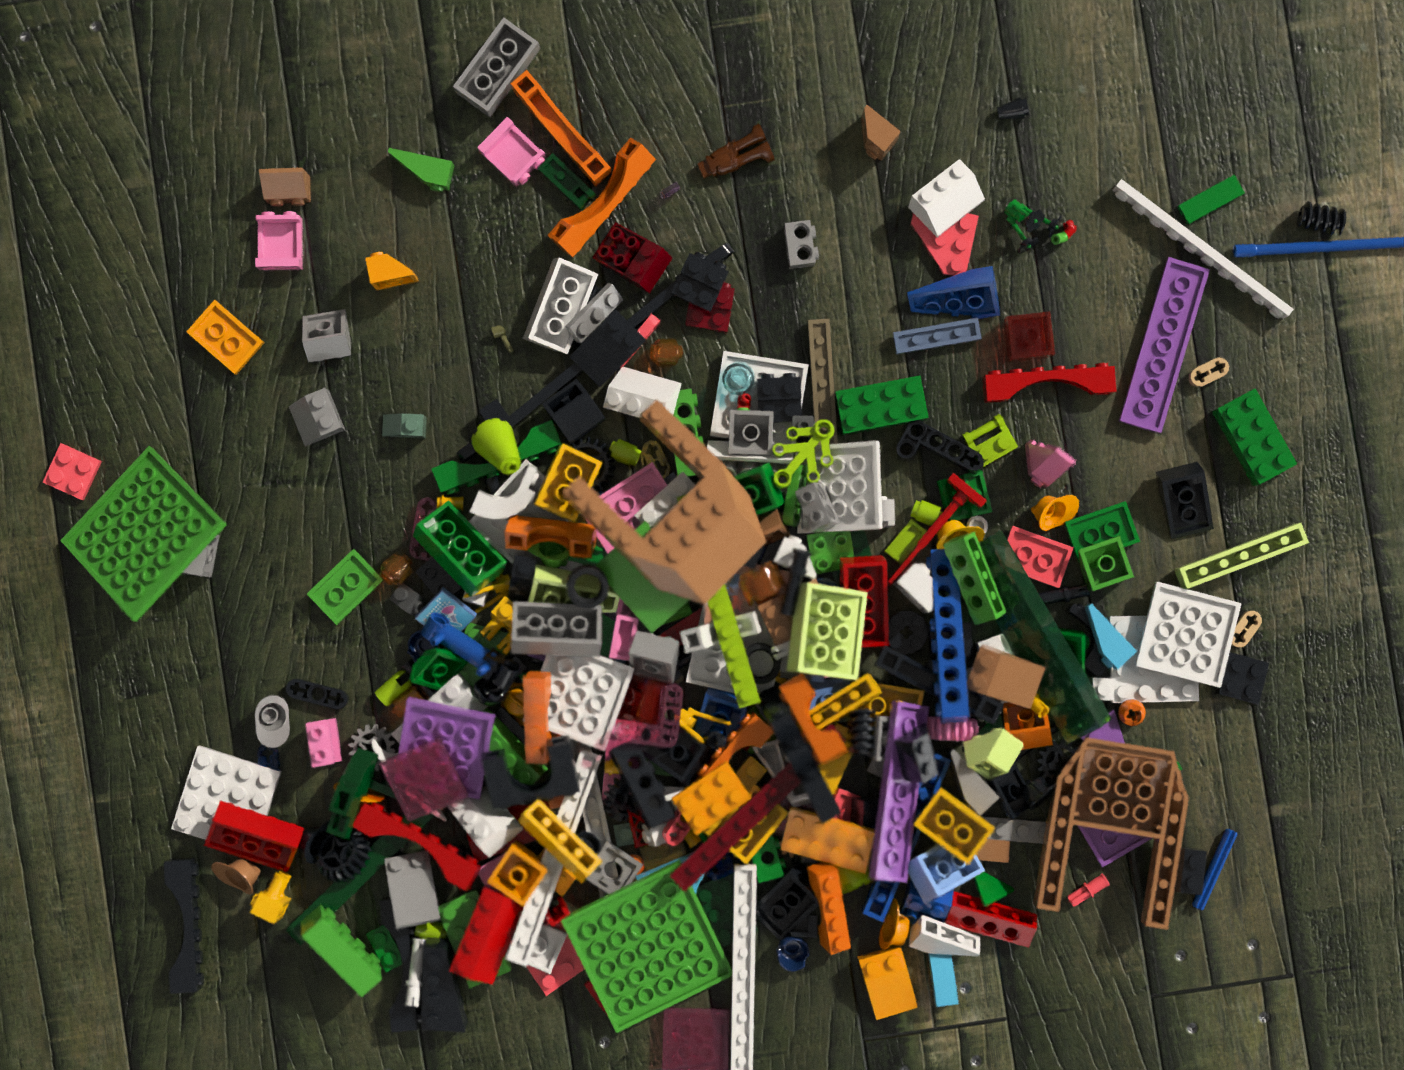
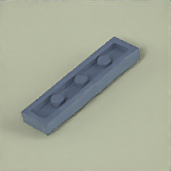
M978 318L893 333L896 355L982 339Z

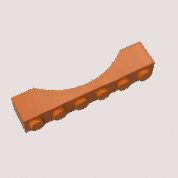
M527 70L510 83L515 94L594 186L611 174V167L570 124Z
M630 138L616 154L611 178L600 196L583 211L571 217L561 219L547 236L561 250L574 257L582 249L586 241L595 234L603 221L609 217L614 208L622 202L631 188L637 184L642 175L650 169L656 159L641 143Z

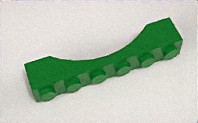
M552 420L531 428L525 440L518 447L521 462L527 459L531 463L540 459L539 455L547 452V455H551L557 452L559 445L562 443ZM449 461L431 468L440 492L442 494L447 493L448 496L459 492V488L467 485L469 488L479 484V479L484 477L488 479L500 475V470L491 463L471 465Z

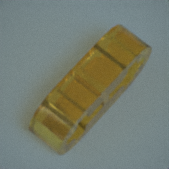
M652 440L644 443L642 453L647 465L653 462L657 468L655 462L659 461L662 467H667L664 471L665 475L662 476L663 479L670 474L671 469L661 446ZM652 445V447L658 448L655 451L656 459H653L651 454H646L647 446Z

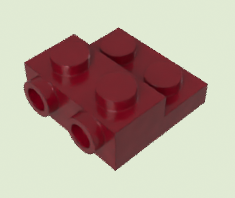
M724 283L710 313L689 303L685 326L728 333L735 291L734 288H731V284Z

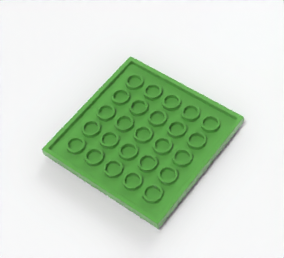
M148 446L60 541L121 609L136 622L227 524L154 448Z
M680 860L571 912L561 920L616 1033L732 976V968L693 887L691 886L684 892L670 877L681 865Z

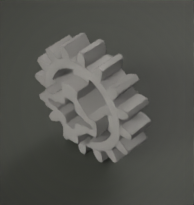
M374 724L373 729L369 725H365V731L359 728L357 729L359 735L351 736L355 742L348 745L353 747V751L349 752V755H354L359 746L370 751L368 744H372L373 739L385 750L382 745L384 739L387 746L385 751L394 753L397 750L392 748V745L396 741H390L389 738L392 736V733L385 734L386 727L378 730V724ZM375 733L372 739L364 738L366 734ZM386 760L376 762L375 770H380V764L384 767L387 764Z

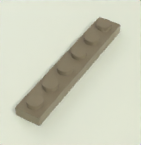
M830 319L808 320L815 423L822 419L830 421L834 426V435L829 439V444H838ZM825 428L819 429V432L821 434H826L827 430Z

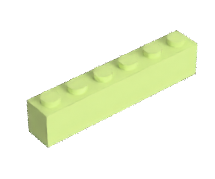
M1296 523L1174 569L1180 587L1188 589L1309 543L1302 523Z

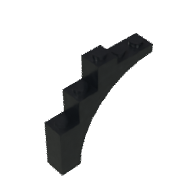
M774 686L763 690L759 694L761 702L758 705L784 750L821 823L823 824L842 814L822 772Z

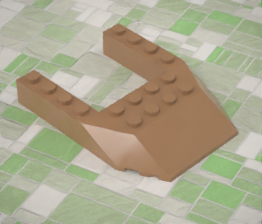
M656 400L641 414L640 421L701 481L644 538L625 522L580 477L563 492L562 497L654 587L705 605L766 543L748 493L723 463Z
M1089 737L1084 739L1056 780L1046 821L1033 905L1036 908L1059 912L1073 825L1154 838L1141 922L1145 926L1168 930L1189 800L1173 751Z

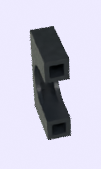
M569 735L547 739V749L552 770L545 780L537 784H523L511 775L504 748L482 752L481 761L493 809L499 808L504 810L516 804L528 805L538 799L549 801L556 796H572L576 792H580V782Z

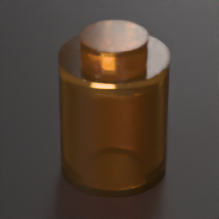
M413 685L392 702L394 705L392 709L400 718L405 716L407 699L409 697L426 700Z

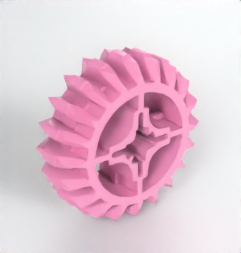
M930 716L927 720L930 738L933 740L968 741L979 733L978 721L975 718H968V721L965 723H940V717Z

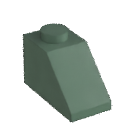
M402 413L383 415L382 436L426 438L427 417L423 414Z

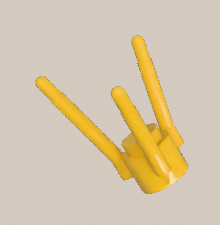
M501 574L495 581H492L493 585L484 587L475 594H482L494 589L496 594L501 593L486 602L484 607L480 606L475 610L476 613L504 598V596L507 597L510 581L508 574ZM467 593L463 595L464 598L470 597Z
M691 707L688 711L681 709L674 720L676 725L686 730L700 743H704L703 738L692 729L697 721L694 716L727 726L731 724L729 721L698 712Z

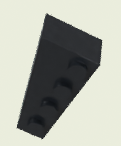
M427 937L423 948L421 1030L465 1032L468 1019L464 1010L463 997L460 993L458 976L450 971L454 958L448 938Z

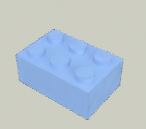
M938 845L910 860L908 874L924 903L943 895L985 871L977 855L967 865L942 845Z

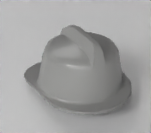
M267 696L256 706L254 714L257 738L261 744L266 747L275 748L285 743L289 736L288 704L281 697Z

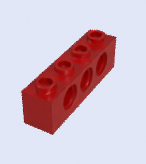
M954 891L951 908L945 918V924L1029 948L1037 930V914L999 903H993L985 907L980 898Z

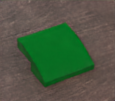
M981 470L977 474L968 473L958 476L987 501L979 509L967 500L963 506L957 508L947 522L991 513L992 508L983 471ZM948 478L937 481L944 510L953 501L952 497L957 493L947 482Z

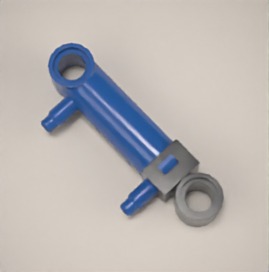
M431 613L421 631L423 637L429 640L433 646L442 644L475 666L478 676H482L487 680L491 678L492 682L499 688L510 689L521 671L517 663L504 659L506 656L496 649L492 648L489 650L452 626L449 619L440 613Z

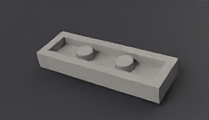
M607 283L565 326L577 343H582L623 301L613 284Z

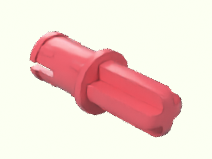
M1102 873L1087 884L1084 882V886L1069 894L1067 898L1074 907L1089 897L1094 898V894L1110 886Z

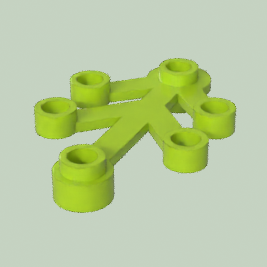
M819 420L813 427H789L786 431V437L790 441H795L798 437L812 436V438L806 443L785 445L776 443L773 446L772 453L775 457H782L787 453H798L785 470L781 469L775 473L774 484L778 488H786L790 485L791 476L806 458L808 466L806 480L810 484L812 482L818 483L820 474L817 471L814 448L819 442L822 449L821 466L824 468L832 466L833 456L830 453L829 439L834 435V426L830 421ZM825 428L827 433L821 434L819 429ZM795 431L797 435L795 437L789 436V432ZM781 447L783 452L776 453L775 448ZM827 457L831 460V462L829 464H825L823 462V459ZM815 474L817 479L811 480L809 475ZM780 477H785L786 482L780 483L778 479Z

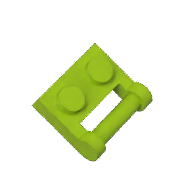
M1000 414L995 415L993 420L972 432L962 434L966 445L982 455L984 466L1018 447ZM996 427L1001 431L977 446L973 441Z

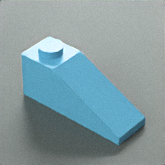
M1087 604L1085 610L1099 654L1103 657L1101 661L1109 669L1112 667L1119 669L1137 650L1092 604Z

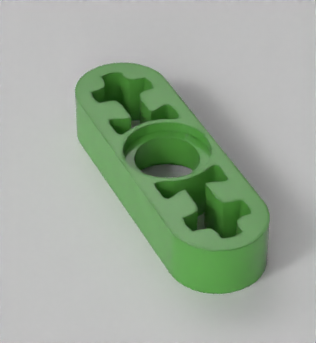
M801 464L791 476L783 513L784 525L796 527L799 524L802 507L795 492L806 486V476L808 473L806 464Z

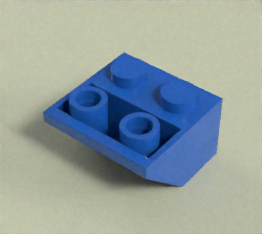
M910 878L899 913L906 916L910 924L913 925L922 915L943 923L951 908L954 888L924 903Z

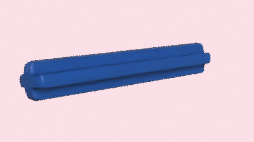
M1225 829L1204 876L1202 895L1196 894L1192 902L1193 907L1204 910L1237 837L1235 831Z

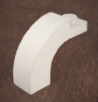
M529 464L519 487L507 496H494L479 489L470 512L484 518L502 519L522 511L536 494V490L529 488V486H534L539 476L538 473H535L537 467Z
M756 611L735 615L741 637L761 632ZM714 622L680 632L686 653L705 649L720 643Z

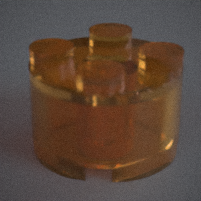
M771 561L761 565L759 571L755 573L748 571L742 574L740 582H738V586L749 607H753L754 601L758 605L779 595L778 591L780 588L783 587L785 591L787 587L777 564L773 565Z

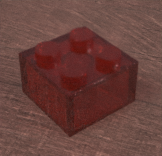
M1050 311L1007 316L1004 319L1009 362L1051 358L1055 355Z
M633 674L618 716L656 726L667 683Z

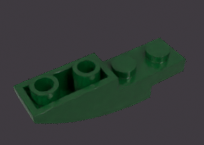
M358 748L352 756L331 800L329 811H332V815L326 832L349 839L361 797L367 795L379 754Z

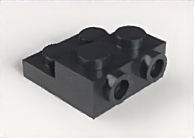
M695 252V254L689 253L671 294L710 313L729 275V271L725 270L727 266L721 262L715 261L713 264L706 261L707 256L700 252Z
M784 373L783 378H774V374H762L761 378L757 379L758 411H774L773 423L791 422L792 416H802L801 377H796V373Z
M1229 652L1221 688L1214 686V689H1216L1215 694L1259 705L1269 663Z

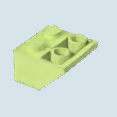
M1002 728L993 729L990 733L974 736L971 740L963 742L967 766L988 780L1008 773L1023 748V742Z

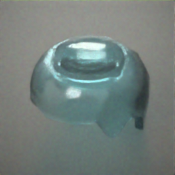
M736 361L729 364L722 375L724 388L734 395H742L749 392L755 381L754 371L746 362Z

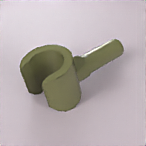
M501 325L492 327L494 339L501 337L508 352L514 351L506 337L504 327Z

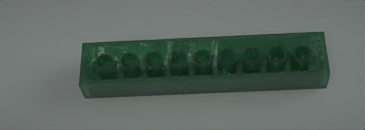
M1002 530L980 541V547L1007 612L995 619L1017 657L1046 667L1037 693L1042 702L1050 708L1049 714L1066 743L1068 744L1101 728L1112 718Z

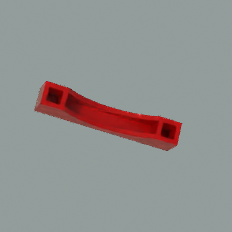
M1097 363L1095 367L1087 368V364L1074 365V369H1065V366H1054L1049 371H1044V367L1031 368V372H1022V369H1012L1006 374H1001V370L988 371V375L983 377L984 403L1006 402L1021 389L1035 383L1047 381L1071 384L1090 395H1106L1117 392L1115 366H1108V363Z
M372 802V804L364 803L354 821V828L370 837L395 835L417 842L437 860L446 880L465 891L470 890L482 866L477 864L478 859L468 854L464 857L458 853L459 849L451 844L447 846L441 844L439 837L431 833L428 836L420 832L421 827L411 822L409 825L402 822L403 817L394 812H391V814L383 811L384 807L376 802Z

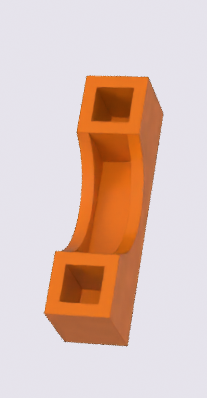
M513 515L509 517L505 529V548L527 551L537 543L555 542L563 545L568 550L570 556L592 559L596 545V529L591 524Z
M529 671L523 678L526 763L548 764L550 758L547 749V739L553 738L548 726L551 672Z
M801 673L779 686L782 691L779 695L785 705H790L792 709L790 714L796 724L800 723L803 729L801 735L806 743H811L814 749L811 753L817 762L821 761L822 764L827 765L849 752L838 732L821 731L813 725L809 709L812 700L817 694L806 675Z
M752 712L750 715L747 713L741 719V726L736 732L732 730L726 737V746L716 749L711 755L713 759L708 764L704 763L699 768L697 780L725 761L729 764L731 756L738 749L745 746L761 748L774 733L771 726L755 712Z
M820 862L807 867L810 887L818 900L821 910L822 921L820 925H817L820 945L831 955L850 949L838 869L826 862Z

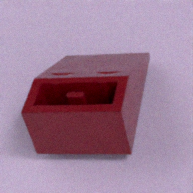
M616 222L592 257L649 294L673 259L663 247Z

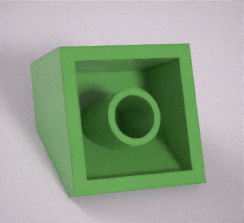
M1120 536L1078 550L1081 572L1088 591H1095L1134 577Z

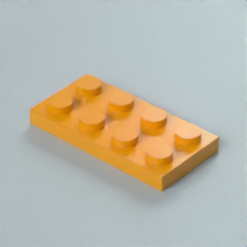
M791 807L780 850L865 874L875 838V830L835 818L822 824L816 813Z

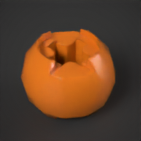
M1134 699L1124 701L1118 710L1119 719L1128 726H1138L1143 722L1146 715L1143 704ZM1132 709L1135 712V715L1131 716L1129 714V710Z

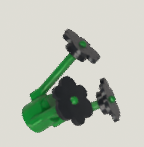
M1016 199L1011 201L1004 211L1008 215L1006 220L1013 226L1022 240L1018 251L1019 254L1030 250L1039 241L1038 237L1034 239L1031 237L1026 238L1015 222L1016 220L1020 222L1026 217L1025 226L1028 232L1038 229L1041 222L1049 225L1047 229L1050 231L1049 238L1055 233L1062 221L1061 215L1057 220L1054 218L1050 221L1045 218L1042 210L1033 211Z

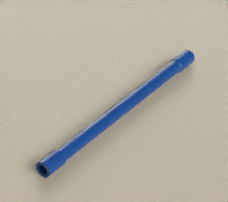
M1404 237L1260 245L1239 244L1234 245L1233 254L1235 258L1254 257L1256 255L1404 248Z

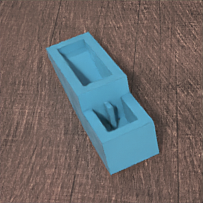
M928 953L935 1005L939 1007L959 1004L952 955Z

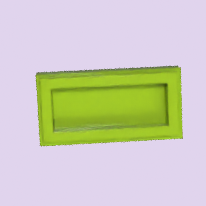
M911 518L884 553L901 565L927 531Z

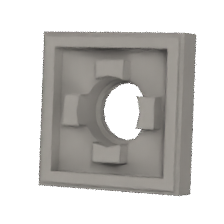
M607 840L597 855L602 862L586 880L606 894H610L632 883L643 864ZM615 862L620 865L621 873L618 877L610 878L606 875L605 868L608 863Z

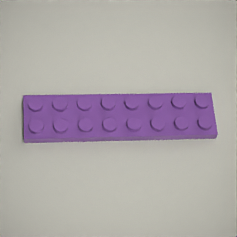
M1171 257L1166 259L1118 422L1158 434L1162 433L1210 269Z
M892 701L869 877L871 879L907 882L919 783L904 781L894 740L920 724L927 723L928 706Z

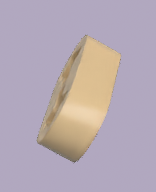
M1215 358L1193 369L1189 373V382L1194 387H1202L1226 375L1229 371V364L1223 358ZM1215 362L1218 365H1223L1221 373L1219 371L1211 373L1210 369L1216 366ZM1196 372L1198 374L1206 372L1207 376L1202 378V383L1199 380L1195 381Z
M1246 611L1237 620L1234 634H1240L1243 630L1244 632L1241 635L1243 641L1235 643L1236 638L1233 636L1231 646L1244 647L1248 644L1262 623L1261 615L1258 612ZM1254 615V619H1253V620H1254L1256 623H1255V624H1250V625H1248V627L1246 628L1245 626H1246L1247 623H1248V620L1246 619V617H1247V616H1248V617H1252V616Z

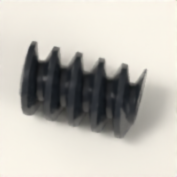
M1307 201L1300 208L1296 225L1299 228L1302 222H1305V229H1308L1313 224L1314 231H1317L1318 227L1322 226V233H1325L1327 228H1330L1331 235L1338 229L1340 236L1346 224V211L1342 208L1337 211L1336 207L1329 209L1327 205L1320 207L1319 203H1315L1312 206V203Z
M857 709L848 713V716L852 718L848 721V725L853 727L847 730V734L852 736L847 738V743L851 744V746L847 747L848 753L860 757L874 756V754L868 752V749L874 748L875 745L868 743V741L875 739V736L869 734L870 731L875 730V727L870 726L869 723L876 721V719L870 717V714L876 713V711Z

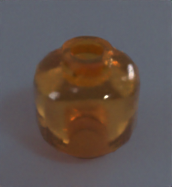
M673 338L656 339L654 344L650 346L651 361H654L660 367L675 366L679 358L683 356L682 346L678 345L677 341Z
M397 553L392 554L381 564L380 575L382 579L389 585L402 584L412 574V561L405 554L402 556Z

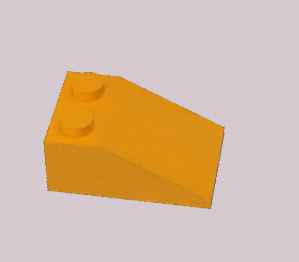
M891 946L885 950L881 949L857 957L876 1020L918 1008L900 946Z

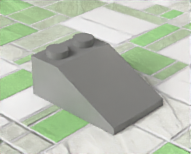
M948 747L946 753L948 759L951 760L950 766L959 795L964 800L962 803L981 816L999 797L974 770L967 766L964 759L954 749Z
M428 850L384 859L396 928L400 929L439 921L440 915Z

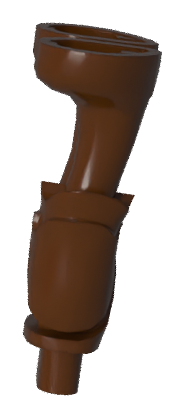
M760 124L752 127L750 134L736 142L735 139L728 142L709 156H705L706 160L697 164L705 179L711 175L716 177V174L726 175L734 172L739 167L756 159H764L770 163L775 161V158ZM754 144H760L756 148L739 155L740 150Z

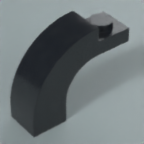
M1071 603L1066 611L1088 629L1091 638L1090 648L1085 656V670L1094 677L1100 678L1107 666L1101 661L1103 657L1099 654L1085 606L1080 603L1077 605Z

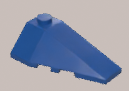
M993 266L971 269L907 292L911 312L936 315L943 312L951 313V316L959 317V314L971 315V318L978 319L1000 316Z

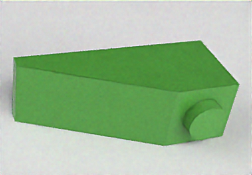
M392 148L388 149V153L393 159L427 186H430L431 190L436 192H443V189L449 191L454 169L452 161Z

